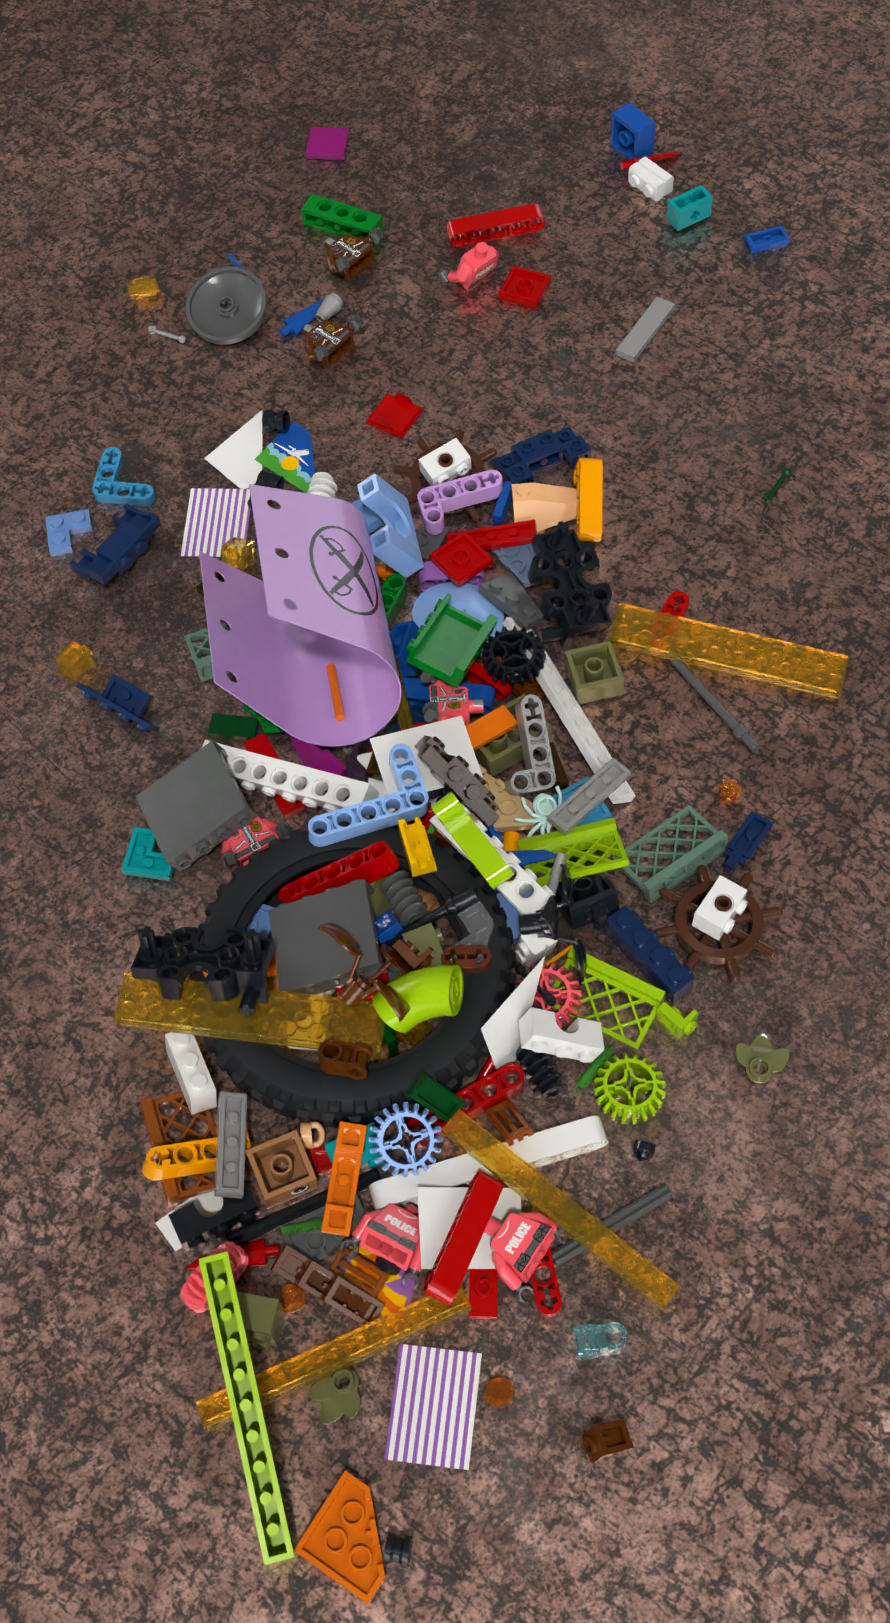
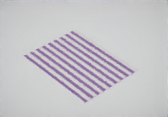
M191 488L181 556L200 557L199 551L211 557H244L251 511L247 504L250 498V489Z
M400 1344L384 1460L469 1470L482 1353Z

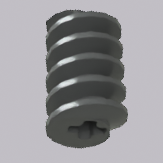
M400 870L391 874L385 879L381 887L382 893L385 895L387 902L390 903V907L394 911L396 918L399 919L402 927L430 912L426 910L427 905L425 902H422V896L417 894L418 888L413 886L414 882L409 878V872L406 870Z

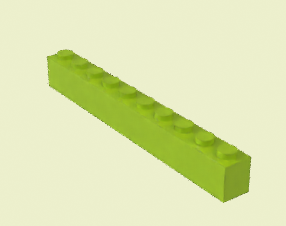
M227 1251L200 1258L199 1264L265 1566L293 1558L294 1551Z

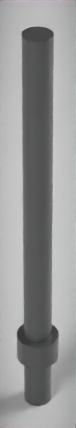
M672 649L667 650L664 656L733 730L732 734L737 740L743 741L753 753L757 752L760 746L749 735L750 731L744 724L740 725Z

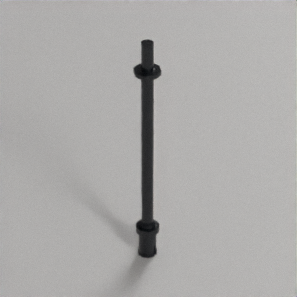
M472 885L455 896L449 895L446 897L444 905L402 927L403 930L396 937L387 940L383 944L391 946L399 939H404L402 934L433 923L449 913L460 914L462 909L481 899L477 889Z

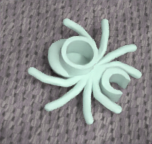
M556 786L559 806L562 804V792L560 787ZM538 794L533 800L534 813L527 806L525 798L521 797L520 800L524 809L535 819L516 817L515 821L537 823L529 831L527 838L532 837L540 826V834L550 833V829L555 827L547 821V816L558 807L555 799L549 794Z

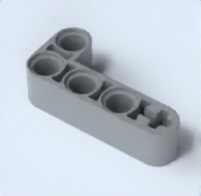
M529 694L520 699L515 705V714L526 770L509 775L505 781L506 791L516 796L544 791L551 788L556 781L543 705L538 696ZM525 704L532 706V710L525 709ZM529 726H534L537 729V737L529 734ZM534 750H538L541 753V761H537L533 757ZM538 774H543L545 776V785H541L538 782ZM515 777H518L522 780V789H518L515 787Z

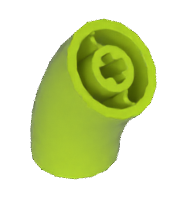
M459 965L430 966L411 971L386 984L394 988L410 1006V1011L401 1022H399L394 1010L379 991L372 998L373 1006L381 1019L394 1030L407 1033L415 1026L431 1018L456 1016L462 1004L464 989L462 969Z

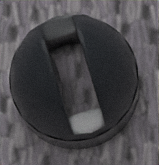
M635 1140L633 1154L638 1161L643 1160L647 1162L653 1158L656 1145L646 1141Z

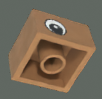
M297 1129L245 1150L267 1209L318 1188L317 1178Z

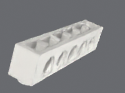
M461 803V805L466 810L467 814L470 816V811ZM435 814L429 820L434 828L466 860L470 861ZM477 819L474 823L512 872L517 874L514 880L505 881L496 889L521 914L536 913V910H543L550 896L555 894L546 885L541 887L536 882L538 880L537 876L529 868L524 871L519 866L521 861L511 851L507 854L502 849L504 847L503 843L495 835L490 838L485 833L488 829ZM529 890L534 891L531 897L523 898L525 892Z

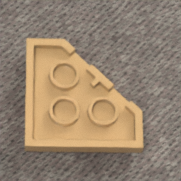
M479 765L483 779L486 781L484 786L495 796L494 802L499 806L495 810L499 815L493 823L495 831L531 830L535 823L515 821L516 817L534 819L524 809L520 800L521 797L509 794L503 781L499 778L495 779L487 773L485 768ZM525 798L527 806L533 811V803ZM467 808L470 811V817L474 822L477 819L481 823L483 822L471 809Z

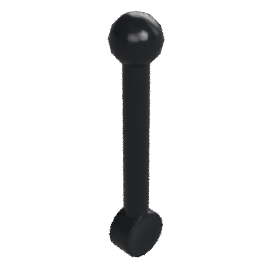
M523 965L516 967L515 971L518 975H522L524 978L528 976ZM538 984L537 991L545 998L547 1005L554 1006L556 998L553 995H549Z

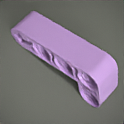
M487 470L421 489L417 496L419 512L425 530L431 535H438L445 528L444 513L498 498L503 489L501 473L497 470Z

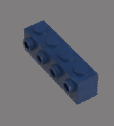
M624 905L608 917L607 922L609 926L605 928V934L653 986L666 992V1000L672 1006L692 991L694 975L690 968L679 963L672 949L662 945L654 930L651 928L647 929L642 923L640 916L634 910L630 911Z

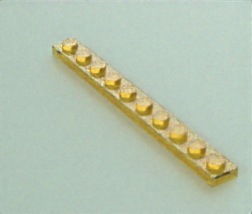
M460 1109L442 1129V1133L539 1212L548 1217L560 1229L663 1311L681 1286Z
M460 1285L453 1302L449 1306L427 1296L256 1374L255 1377L262 1407L331 1376L340 1369H346L472 1311L462 1285ZM223 1389L195 1402L206 1432L233 1421L227 1389Z

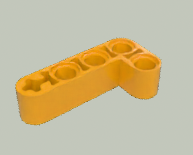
M579 457L573 477L574 486H577L576 535L580 542L600 543L602 537L603 461L599 458Z
M246 1127L245 1150L251 1148V1143ZM217 1137L153 1147L146 1154L142 1165V1172L150 1180H163L214 1172L216 1169ZM210 1152L215 1158H209L205 1153ZM178 1157H186L189 1162H181Z

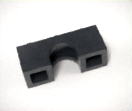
M245 1178L242 1199L222 1197V1209L214 1216L206 1217L201 1215L194 1202L168 1215L185 1251L198 1250L206 1244V1241L214 1237H224L227 1233L231 1232L232 1228L240 1224L247 1225L253 1222L256 1216L261 1214Z

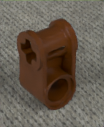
M328 1039L323 1041L318 1048L320 1067L324 1073L329 1075L345 1076L355 1080L365 1079L368 1073L366 1069L367 1062L372 1057L373 1051L365 1044Z

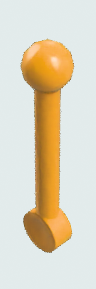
M570 944L547 962H544L547 968L552 962L554 963L568 953L573 945Z

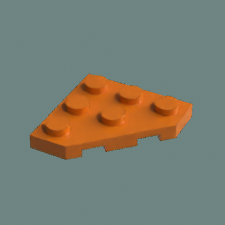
M345 1470L293 1551L368 1605H370L386 1579L371 1489Z

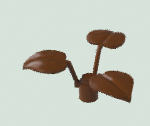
M324 923L320 925L317 930H322L329 934L348 953L356 957L349 976L345 979L348 984L339 993L341 999L350 1007L356 1008L368 995L378 990L394 1010L399 1022H401L410 1011L408 1002L394 988L385 985L377 978L393 964L403 974L415 970L395 949L387 944H382L379 948L389 961L368 980L361 975L355 978L354 975L362 957L359 943L348 931L337 924Z

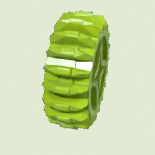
M626 1052L623 1053L622 1060L616 1055L612 1057L613 1063L606 1060L603 1065L604 1069L599 1068L597 1071L599 1077L594 1079L596 1088H594L593 1093L595 1096H598L596 1100L597 1105H604L602 1112L604 1114L612 1112L611 1119L613 1121L620 1116L622 1124L626 1123L627 1118H631L632 1124L635 1125L637 1124V1117H640L643 1122L647 1121V1114L654 1117L657 1112L655 1108H662L663 1102L661 1099L666 1097V1092L663 1090L666 1088V1082L661 1080L663 1078L662 1071H656V1063L647 1065V1056L640 1061L638 1060L637 1053H634L633 1058H628ZM623 1072L621 1080L614 1081V1084H609L614 1076ZM633 1072L640 1074L644 1078L636 1077ZM627 1080H629V1086H632V1089H634L632 1097L630 1091H627L626 1088ZM652 1092L646 1101L636 1105V1099L639 1096ZM614 1098L623 1099L627 1105L619 1103Z

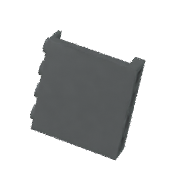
M210 741L136 796L166 863L179 871L191 866L199 857L209 853L213 847L227 840L231 834L241 827L248 825L253 818L258 816L257 812L248 806L225 761V758L228 757L225 749L214 741Z
M365 879L353 880L349 884L337 888H328L325 892L302 897L301 900L282 903L276 908L268 910L272 939L275 946L274 954L280 994L290 1003L348 984L345 979L349 976L356 957L348 953L329 934L322 930H317L324 923H334L343 927L359 943L362 957L355 972V978L361 975L368 979L386 963L380 955L370 894L374 893V890Z

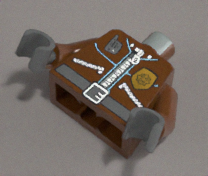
M374 228L370 231L369 236L365 238L355 237L348 233L342 235L338 240L329 237L325 241L324 247L327 249V264L332 274L339 273L347 281H350L374 261L373 245L378 244L379 239L384 237L380 228Z
M355 314L351 316L348 320L349 322L345 324L323 320L316 327L310 324L305 325L302 334L305 336V351L309 361H318L326 369H329L354 347L353 331H358L359 325L364 323L360 315Z

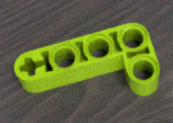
M449 792L431 806L438 819L493 890L514 875L452 792Z

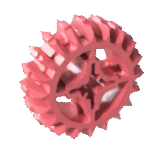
M552 962L549 969H547L546 964L543 963L539 978L540 986L546 992L548 990L550 995L556 998V1004L554 1006L546 1005L542 999L543 996L536 990L537 995L534 998L533 1005L534 1007L541 1006L543 1010L554 1012L555 1006L564 1003V1000H566L564 1006L555 1013L556 1023L560 1029H563L561 1022L565 1020L567 1024L572 1023L569 1017L570 1014L578 1016V1011L573 1007L582 1006V1002L577 999L582 996V991L577 989L579 982L578 980H573L574 974L572 972L566 973L564 966L557 970V965ZM516 979L517 985L519 986L523 980ZM549 979L561 982L566 986L567 990L561 991L560 988H552Z
M228 1241L219 1245L208 1256L228 1251L236 1284V1281L246 1270L249 1259L239 1245H236L233 1241ZM200 1264L192 1271L180 1292V1296L185 1302L184 1304L196 1313L209 1310Z

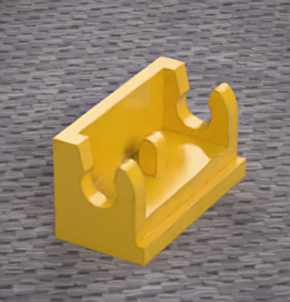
M415 817V823L407 825L405 819L398 820L399 834L412 877L437 871L425 827L422 825L419 817Z

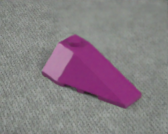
M287 733L300 765L348 777L347 767L329 750L325 749L322 751L319 745L304 742Z

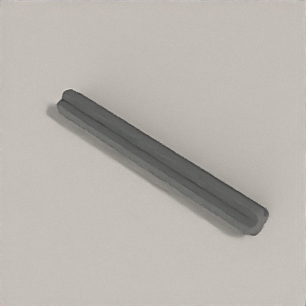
M665 1184L659 1186L566 1242V1244L553 1250L551 1253L554 1264L556 1266L564 1264L666 1202L672 1196L670 1189Z

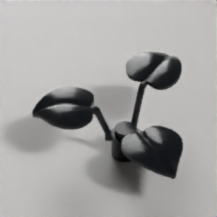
M563 863L560 864L563 868L562 887L564 897L562 902L557 904L555 895H551L543 910H536V913L520 914V931L522 935L537 934L538 938L545 937L554 939V941L571 943L575 949V957L580 974L579 986H582L587 969V957L581 939L577 941L576 939L559 936L558 909L568 905L569 909H572L575 901L573 879L567 865Z

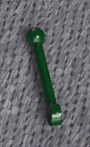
M790 468L783 469L782 476L770 492L764 494L763 500L765 502L772 501L774 492L786 476L791 475Z

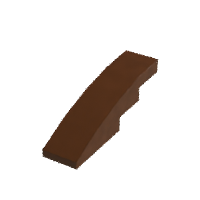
M284 1245L270 1270L369 1330L373 1328L385 1304L288 1245Z

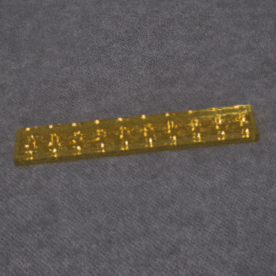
M619 603L608 641H611L612 646L835 699H840L849 659L847 655L624 603Z
M124 973L113 1018L115 1026L318 1050L323 1041L328 1039L348 1043H361L369 1046L373 1051L372 1056L381 1057L386 1023L377 1014L372 1001L362 1000L356 1008H352L338 997L268 989L270 995L268 1003H257L255 1013H251L250 1017H246L244 1013H239L238 1011L242 1000L240 992L237 997L230 1001H212L210 988H205V982L185 980L181 1000H168L161 996L159 985L149 979H133L132 973Z

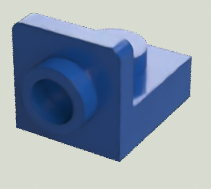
M390 908L374 919L377 938L381 944L393 939L403 930Z

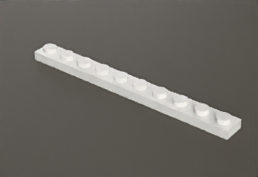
M506 617L502 623L508 631L512 630L514 626L519 631L523 628L511 617ZM532 628L526 630V633L532 631ZM527 650L525 654L530 659L532 654ZM545 651L546 660L544 668L540 670L539 677L535 678L595 774L612 757ZM625 781L608 798L612 804L631 802L636 795L627 781Z

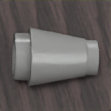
M335 293L326 295L317 313L314 315L316 320L321 323L323 320H329L341 311L344 304L342 299Z

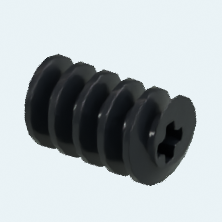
M520 1048L515 1054L516 1059L520 1062V1067L525 1071V1078L530 1080L529 1086L534 1089L533 1094L536 1098L549 1099L567 1088L566 1083L558 1084L563 1078L562 1074L553 1075L558 1070V1066L548 1065L554 1060L553 1056L544 1057L547 1053H536L532 1050Z

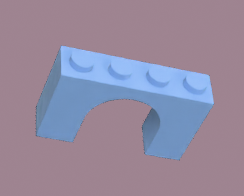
M374 473L357 485L361 502L377 513L386 524V526L370 535L373 554L407 578L424 567L408 499Z

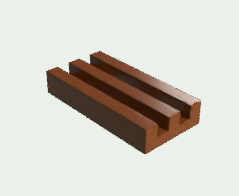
M509 1099L485 1110L486 1117L509 1147L514 1145L513 1140L515 1139L519 1142L524 1140L523 1135L525 1134L528 1137L534 1135L532 1127ZM503 1108L507 1109V1111L511 1114V1116L515 1119V1121L520 1125L521 1128L517 1129V1127L513 1124L510 1118L502 1110ZM495 1112L498 1114V1116L501 1118V1120L505 1123V1125L509 1128V1130L511 1131V1133L508 1132V1130L504 1127V1125H503V1124L500 1122V1120L496 1117V1115L494 1114Z
M346 1248L343 1254L340 1250L328 1270L377 1299L379 1292L385 1287L384 1284L391 1277L390 1274L382 1271L359 1255L352 1259L380 1276L381 1278L377 1281L342 1260L344 1255L349 1257L352 1252L351 1250ZM338 1265L375 1286V1288L371 1290L337 1269Z

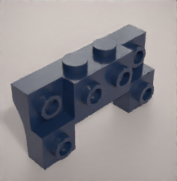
M570 427L556 433L549 429L513 445L512 452L493 460V469L500 472L505 481L513 482V484H520L525 481L527 483H534L533 474L562 462L563 455L573 467L576 465L577 458L581 456L591 458V449L581 435L576 436Z
M126 503L123 506L125 514L121 518L117 516L112 518L117 528L96 549L97 555L83 549L81 551L83 558L79 563L73 560L70 562L72 571L88 581L94 579L103 585H106L116 573L122 575L146 551L149 546L148 539L161 526L159 516L151 512L140 511Z

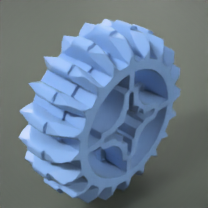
M403 1102V1110L399 1111L398 1105L394 1103L392 1104L394 1113L390 1114L384 1108L382 1111L386 1118L384 1120L379 1116L374 1118L380 1123L379 1128L370 1126V1131L377 1133V1136L368 1137V1141L377 1143V1146H373L369 1150L370 1153H380L374 1159L376 1163L385 1160L382 1170L387 1171L391 1165L393 1166L391 1173L393 1176L398 1174L399 1168L402 1169V1176L404 1178L408 1177V1169H412L414 1176H418L417 1166L421 1165L423 1170L427 1171L429 1168L424 1162L427 1159L432 1163L436 1162V1159L430 1155L431 1152H441L439 1147L434 1146V1142L440 1143L443 1141L442 1137L434 1136V1133L441 1131V1127H431V1124L437 1119L435 1116H431L428 1119L425 1118L429 1113L427 1108H424L419 1114V1104L414 1103L410 1111L408 1102ZM403 1117L418 1119L425 1129L408 1130ZM395 1120L397 1128L395 1136L383 1142L386 1128ZM401 1126L408 1136L410 1134L414 1136L409 1140L408 1147L410 1152L404 1147L403 1143L400 1145L397 1143L398 1140L402 1139L403 1132ZM427 1137L425 1150L418 1158H415V1144ZM397 1148L402 1149L408 1162L396 1161L389 1157L385 1151Z

